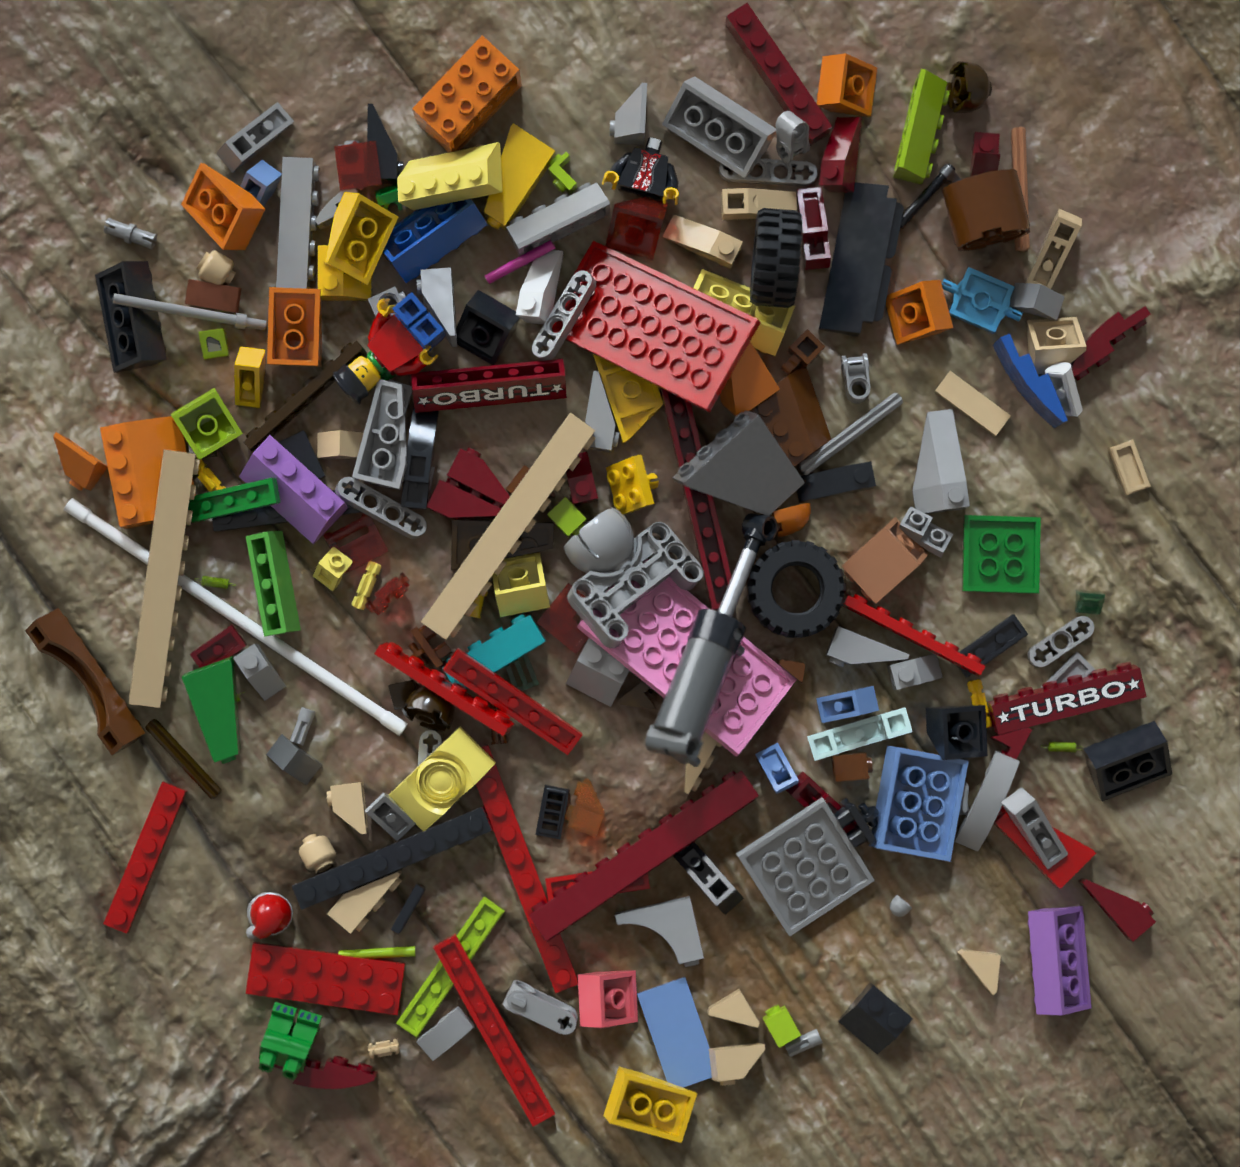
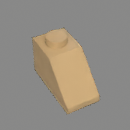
M356 782L330 786L331 791H327L328 806H332L333 812L359 833H369L367 813L365 812L364 783Z
M751 1043L710 1048L712 1080L720 1081V1085L736 1084L735 1080L743 1079L764 1052L765 1044Z

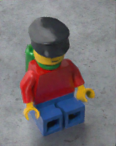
M412 292L397 305L388 306L390 298L378 301L377 309L379 312L373 320L368 335L369 343L367 346L371 351L367 354V358L360 356L350 365L343 364L337 372H333L334 379L339 387L356 404L360 405L361 400L369 396L368 391L376 386L379 380L389 381V379L396 375L417 374L425 366L432 364L438 358V354L435 357H430L428 352L445 338L446 333Z

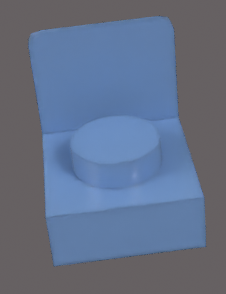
M778 743L755 754L776 794L800 783Z

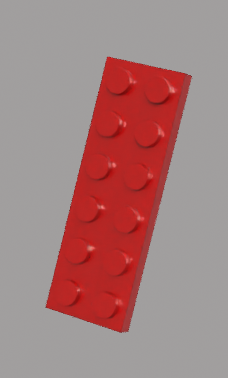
M253 942L245 994L398 1015L406 963Z

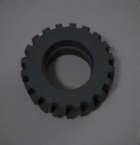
M772 208L758 210L750 282V302L756 306L789 308L795 303L802 245V214L797 210Z
M792 540L779 543L768 549L757 560L750 572L747 583L748 603H750L752 608L751 611L758 618L761 625L776 635H782L786 638H803L824 630L837 618L845 601L846 583L843 580L844 573L837 564L838 561L834 556H830L827 553L828 550L822 546L818 547L809 541ZM789 566H802L815 574L820 585V595L816 604L810 610L803 613H790L783 610L776 603L772 593V586L776 575L782 569Z

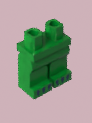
M275 1002L260 1046L259 1070L270 1073L273 1071L274 1065L277 1064L284 1067L282 1076L295 1080L299 1072L304 1071L321 1027L322 1015L300 1009L291 1036L297 1008Z

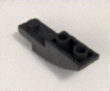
M413 408L407 445V467L403 478L401 507L427 510L439 411L415 413V408Z

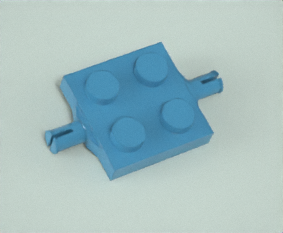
M970 267L967 268L963 279L958 285L943 279L942 288L953 293V303L949 310L950 316L992 334L996 332L1000 321L1005 316L1017 322L1020 321L1023 312L1009 307L1010 297L1015 286Z

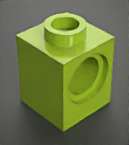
M566 497L547 514L568 538L572 535H579L580 529L585 526L584 523L587 521L583 514Z
M775 1005L765 1011L766 1016L762 1018L778 1048L801 1036L785 1005L782 1007Z

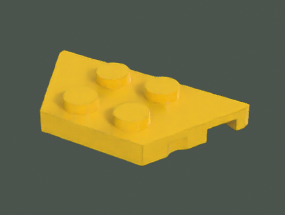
M593 354L622 442L626 443L663 406L660 392L656 385Z

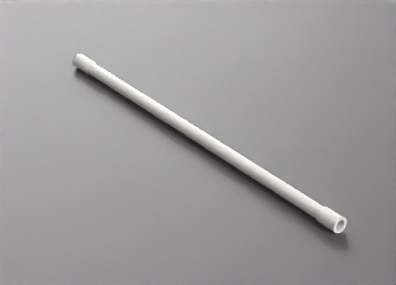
M74 498L69 500L64 511L80 522L89 525L148 565L149 551L99 518ZM186 575L178 576L177 585L182 586V589L377 719L383 726L398 736L403 733L408 723L390 711H386L275 635L264 637L263 627Z

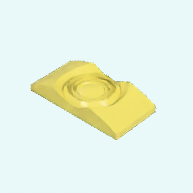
M460 726L408 775L389 796L422 831H425L444 815L462 795L471 789L496 762Z

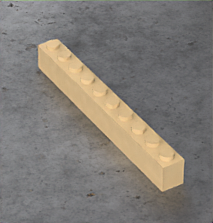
M569 413L421 621L424 625L444 639H447L449 635L453 638L462 627L458 622L463 615L470 616L477 606L473 601L478 594L485 595L492 585L488 580L493 573L499 575L507 564L503 561L508 552L511 554L515 553L522 543L518 540L523 531L527 534L537 522L533 519L538 510L542 513L552 501L548 498L553 489L558 492L566 481L562 476L567 469L574 470L581 460L577 455L582 448L588 450L596 439L592 436L595 432L593 428L572 413Z
M163 450L129 694V704L160 708L161 701L166 702L168 687L163 686L164 676L169 677L171 661H167L168 651L173 652L175 636H170L171 626L177 625L178 611H174L175 601H180L182 586H177L178 576L184 575L185 561L181 560L182 550L187 551L189 536L184 535L185 526L191 525L192 510H188L189 500H194L196 485H191L193 474L198 475L199 460L195 459L196 454Z

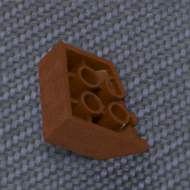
M804 366L777 384L780 390L749 411L760 416L794 467L798 466L803 460L832 440L810 375Z

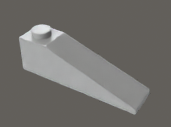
M379 380L376 385L352 478L381 487L401 490L407 467L404 390L402 384Z
M953 409L927 412L912 489L914 508L925 514L966 509L970 507Z

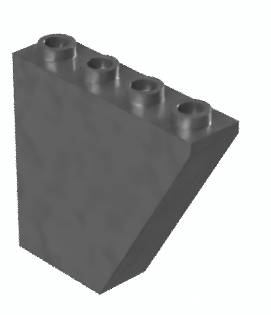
M747 410L738 414L731 425L718 432L715 439L709 445L702 447L697 452V455L689 463L682 465L678 473L672 477L675 482L764 515L773 513L805 483L760 416Z

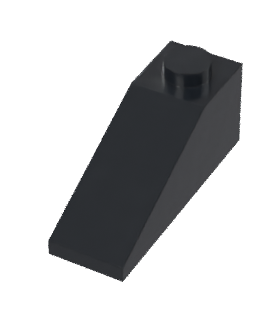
M368 103V183L397 184V178L404 169V162L399 161L398 154L374 105Z
M872 461L803 475L801 478L805 483L797 490V496L800 503L874 489L876 482Z
M695 842L673 856L724 915L744 899Z

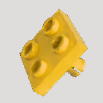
M642 454L632 456L606 467L607 480L611 487L614 506L623 515L654 504L651 489L658 488L659 480L650 482L658 477L655 473L647 475Z

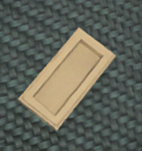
M1134 440L1108 448L1125 496L1151 487Z

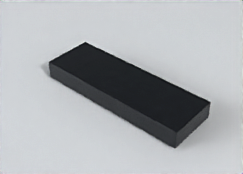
M1012 614L963 648L959 653L965 656L968 653L982 659V665H986L1027 636L1028 633L1017 617ZM958 667L965 678L972 675V673Z

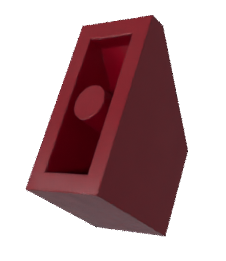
M587 452L577 455L581 460L573 471L570 469L566 471L574 506L598 501Z

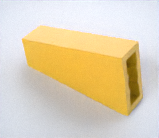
M514 123L510 127L501 155L502 193L489 195L484 210L485 217L487 218L486 222L497 230L500 227L507 230L506 227L510 225L509 222L516 217L550 166V161L556 156L554 149Z

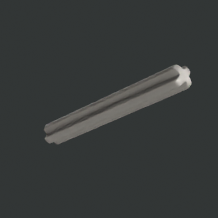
M896 392L890 395L798 465L800 471L804 475H808L903 403L900 395Z

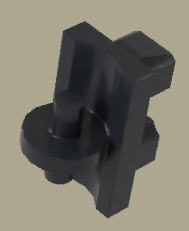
M847 798L842 800L840 803L843 807L834 816L842 829L853 822L855 828L846 833L852 845L857 847L865 842H868L870 845L875 843L877 840L866 823H869L871 827L877 825L875 818L879 811L876 806L867 807L865 803H861L858 806L861 810L859 812L855 804H850Z

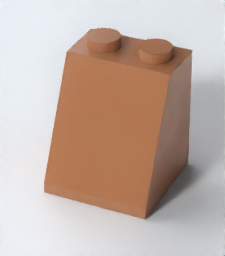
M896 517L841 566L846 577L852 582L855 581L862 588V594L868 600H873L875 604L914 571L929 555L925 548L917 544L899 528L901 522Z

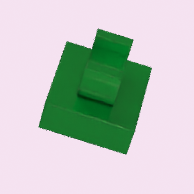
M398 183L375 190L378 205H383V208L389 211L388 205L396 203L399 211L402 210V204L398 202Z

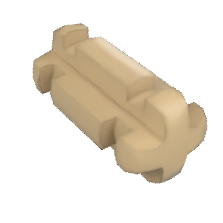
M393 1039V1042L386 1040L376 1042V1045H372V1043L368 1045L370 1058H375V1055H378V1057L390 1056L392 1052L400 1053L397 1039Z

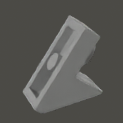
M382 793L365 810L396 841L416 824L386 793Z

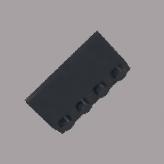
M122 261L96 274L95 278L113 373L153 366L167 360L158 311L113 304L114 293L157 301L148 261Z

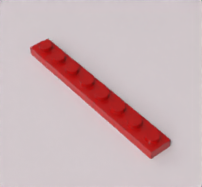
M454 934L434 945L433 948L532 1126L534 1127L555 1115L554 1109L457 935Z

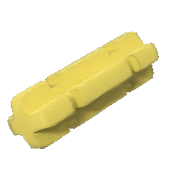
M373 561L368 562L365 569L367 572L363 574L356 591L358 594L354 596L352 606L360 610L365 609L368 602L367 597H370L377 580L375 577L379 575L381 565Z

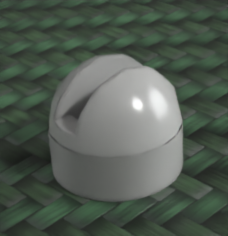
M896 895L890 903V910L897 917L905 916L912 909L899 895Z

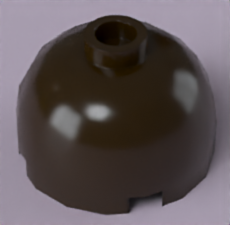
M962 61L954 63L949 74L953 75L952 82H947L946 90L950 91L947 102L948 107L955 109L953 111L955 113H971L984 105L987 98L991 95L992 84L981 66Z
M424 686L417 688L409 695L402 711L411 721H413L414 717L421 720L420 726L443 732L446 730V727L448 730L451 727L455 715V705Z

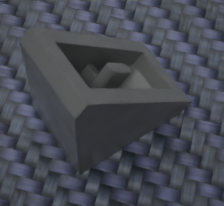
M281 734L266 754L283 771L305 785L311 781L322 766L320 762L283 734Z

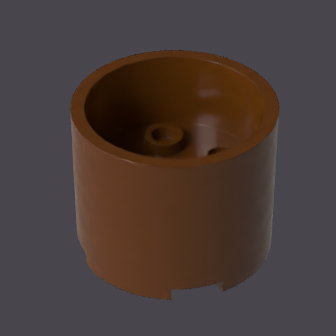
M1004 169L974 175L954 182L942 190L954 242L958 251L983 249L988 245L1000 242L1006 243L1030 233V222L1017 170Z

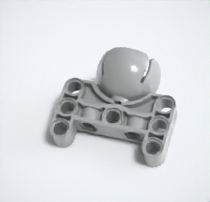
M613 507L600 513L582 527L579 531L581 539L578 535H575L564 546L565 554L570 562L579 570L587 573L576 581L568 592V602L601 643L608 648L618 647L628 634V626L619 616L626 609L669 576L681 589L691 590L697 585L704 574L700 563L668 525L663 522H655L634 538L631 525L626 517ZM652 533L658 534L662 540H656ZM668 552L674 553L678 560L672 559ZM651 555L653 556V557H652L651 559H649L646 563H644V564L642 563V562L645 561L647 558H649ZM685 572H690L694 579L687 578ZM631 581L638 582L641 588L633 587ZM613 584H615V586H614L613 588H611L609 591H607L606 593L604 592V591L607 590L609 587H611ZM576 590L583 591L587 598L579 597ZM593 610H599L603 618L596 617L593 614ZM609 629L616 630L619 638L613 637L609 633Z

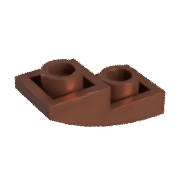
M188 279L185 304L238 313L242 288Z

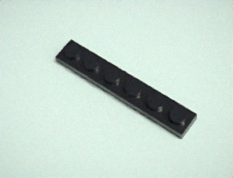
M351 488L344 489L343 493L348 495L352 492ZM360 490L354 500L358 501L363 491ZM346 504L348 506V509L342 515L358 514L363 512ZM271 506L212 519L214 532L289 523Z

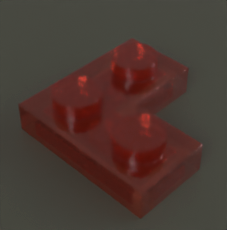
M568 583L537 623L577 654L589 637L577 628L578 623L573 620L577 612L568 602V592L572 588V585ZM576 590V593L579 597L587 598L581 592Z

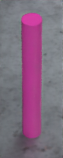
M549 240L486 274L485 278L491 284L556 248L552 240Z

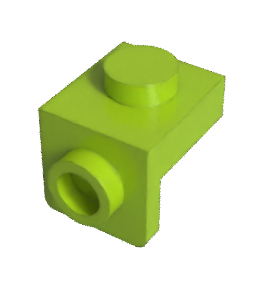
M565 152L562 156L557 154L550 161L548 170L549 175L554 179L552 181L554 186L560 192L566 191L571 195L577 189V183L562 169L570 161V155Z

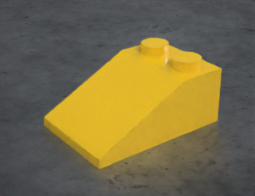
M344 192L334 214L325 263L364 285H368L398 220V216L359 193Z
M619 1066L603 1116L610 1124L682 1143L697 1093L650 1075Z

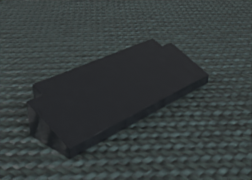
M855 182L854 192H845L819 330L858 337L861 333L862 322L872 324L873 321H880L883 318L892 273L891 268L884 264L886 258L891 259L895 255L904 211L903 205L898 203L896 198H887L889 185Z

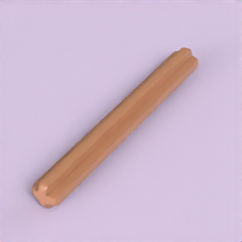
M1015 127L1011 131L1012 169L1017 170L1028 214L1026 129L1024 127ZM1029 233L1015 239L1016 251L1029 250Z

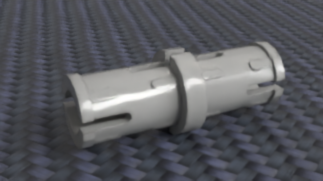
M108 218L106 224L115 227V229L104 226L105 234L122 238L124 242L129 244L133 242L152 250L155 244L146 239L157 241V234L138 229L134 224L127 225Z

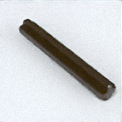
M157 719L151 720L145 726L146 730L210 799H215L222 792V789Z

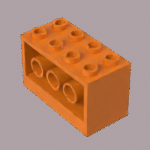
M482 35L412 108L417 124L448 153L461 150L522 86L520 70Z

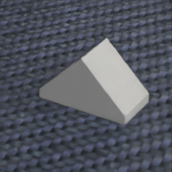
M1015 283L1009 307L1057 321L1065 296L1042 284Z

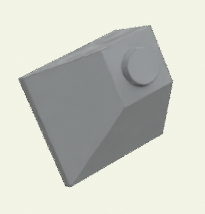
M641 83L615 113V121L610 120L609 136H614V144L644 145L647 83Z

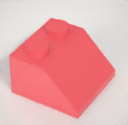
M636 970L592 972L578 975L580 1026L605 1028L638 1022Z

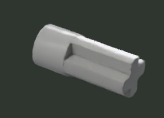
M301 707L290 741L300 745L304 744L314 719L315 711Z
M817 1029L785 1044V1047L791 1057L823 1042Z

